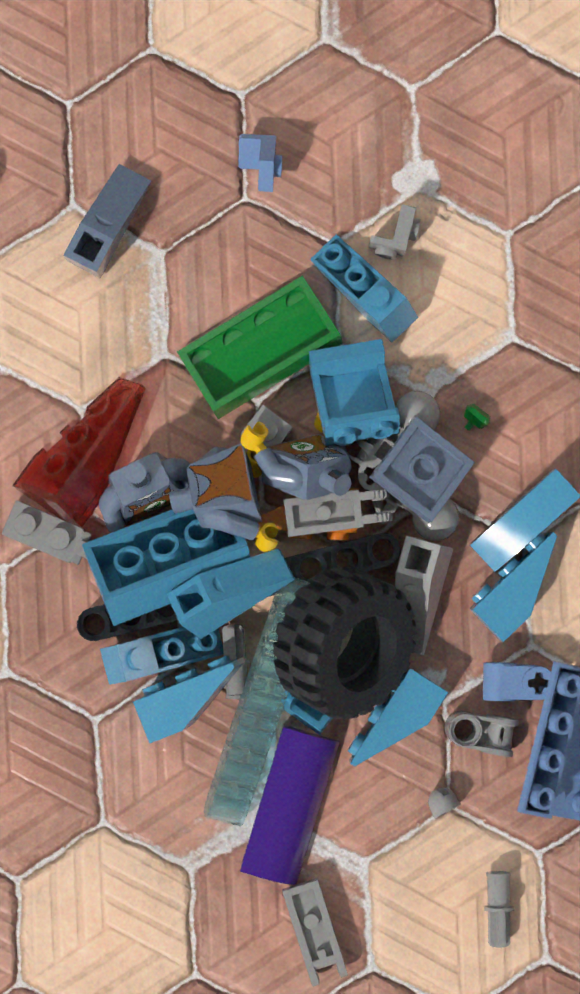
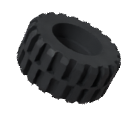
M336 567L324 571V575L320 573L309 579V585L306 587L301 586L295 592L296 598L291 604L287 603L283 610L285 616L282 623L278 622L275 633L278 635L276 642H273V655L277 657L274 661L276 674L279 676L283 688L290 692L291 696L331 718H343L346 720L374 711L375 705H382L389 699L388 694L392 690L396 691L401 684L400 678L404 672L407 673L410 667V654L414 653L416 646L413 635L417 634L415 620L412 619L415 617L412 607L401 590L354 567ZM352 630V634L347 646L338 657L339 650L344 639Z

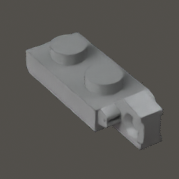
M18 500L15 501L2 531L4 536L77 565L80 564L82 557L86 558L82 544L89 542L92 536L84 528Z

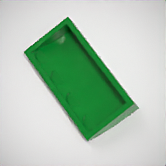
M302 275L180 349L177 353L217 419H220L309 365V351L340 346L343 344L339 331Z

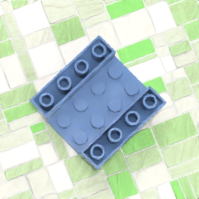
M553 662L517 812L550 819L553 815L580 821V667Z

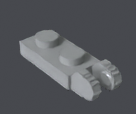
M385 489L366 492L352 490L342 496L330 493L329 495L310 500L301 498L284 499L288 537L361 528L363 524L393 521L392 512H374L372 515L362 516L360 501L384 500L389 497V492Z

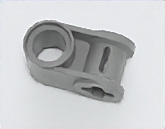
M457 711L447 718L445 733L453 743L460 747L480 750L481 752L499 756L513 757L514 751L510 748L514 727L518 726L519 720L499 715H483ZM468 719L472 724L471 734L464 739L457 738L454 733L455 725L460 720Z

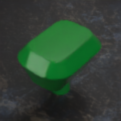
M475 404L466 406L464 417L468 422L464 426L465 429L470 431L474 425L482 429L490 424V416Z

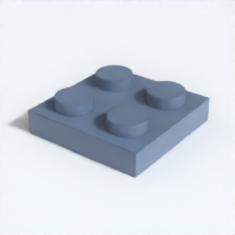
M416 416L411 419L373 471L370 478L427 523L433 522L475 462Z

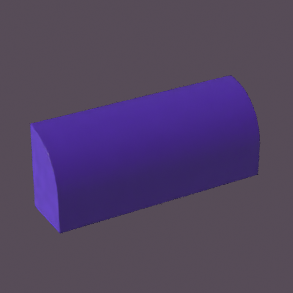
M283 724L240 872L283 884L295 885L298 883L340 741Z

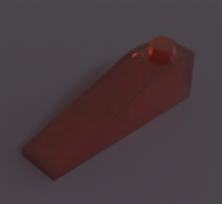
M118 377L86 407V416L73 427L67 424L59 432L63 437L48 451L44 448L40 449L32 457L12 486L58 518L82 528L93 515L101 495L108 487L109 475L115 469L146 388L140 383Z

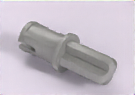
M239 624L226 625L222 629L224 656L229 655L231 661L241 657L244 659V664L226 684V699L249 698L246 664H250V660H246L244 627Z
M486 872L488 905L484 906V911L488 912V943L491 947H507L510 945V912L514 911V906L510 905V872Z

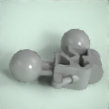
M411 391L404 394L397 401L395 408H398L400 415L398 434H392L384 439L369 438L366 442L362 440L355 441L362 449L356 457L349 455V458L360 465L358 480L366 491L384 489L376 482L372 486L366 483L368 476L364 472L368 467L375 469L412 418L417 416L433 430L437 428L440 421V408L437 401L430 394L423 391ZM390 493L389 497L384 499L387 502L385 507L382 500L373 501L376 512H392L393 515L397 507L400 506L412 514L415 530L423 538L430 541H441L449 538L456 531L459 524L458 509L450 498L433 522L427 523ZM389 521L379 522V523H381V524H386V523H388Z

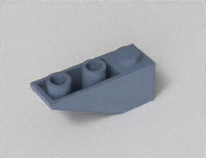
M118 164L80 222L63 255L66 260L101 279L152 181Z

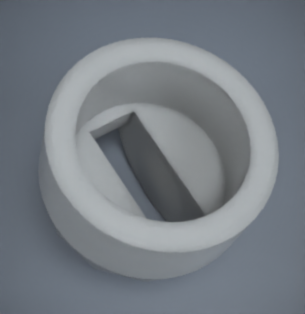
M440 787L432 791L428 799L430 811L435 819L461 805L453 791L446 787Z

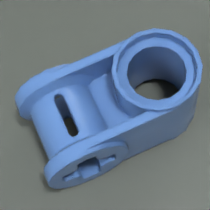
M484 662L483 700L545 699L551 671L539 665ZM539 672V677L545 679L546 683L539 686L538 692H535V688L528 685V680L534 679L535 673Z

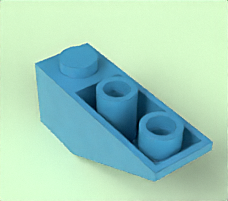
M337 234L310 259L351 304L391 343L419 318L408 299Z
M549 532L546 536L542 533L536 536L525 546L529 552L520 561L512 558L499 570L498 574L502 578L492 587L486 583L471 597L475 604L469 609L502 642L531 616L557 539V535L554 532Z
M278 548L197 574L169 592L167 596L179 623L202 639L295 579L281 550Z
M185 627L100 649L109 685L131 681L224 655L219 629L200 639Z
M229 655L207 663L210 670L198 674L196 668L175 676L177 683L165 687L163 681L142 689L144 696L133 701V704L149 743L181 732L193 725L244 664L243 657L231 661Z
M409 667L407 673L404 672L400 678L401 684L396 691L392 690L385 704L375 705L374 711L370 713L367 719L372 724L366 734L358 733L347 750V752L352 754L349 759L350 764L357 766L428 725L448 692Z

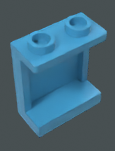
M382 339L309 351L310 375L326 446L333 444L348 445L354 441L368 438L384 439L392 434L399 433L400 415L398 408H395L385 367V350Z

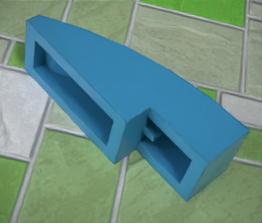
M553 469L477 537L470 546L496 572L580 498V494L557 469Z

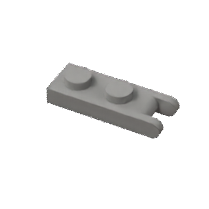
M318 878L282 889L312 986L320 985V979L316 970L333 964H337V971L341 978L348 976Z

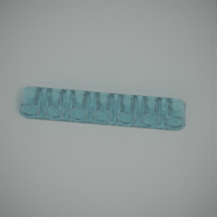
M294 578V581L275 592L204 807V817L241 827L247 817L289 693L281 685L274 666V661L277 659L273 655V642H276L278 635L275 633L278 622L282 623L285 616L283 610L287 603L291 604L296 598L294 594L301 586L306 587L309 585L307 581Z

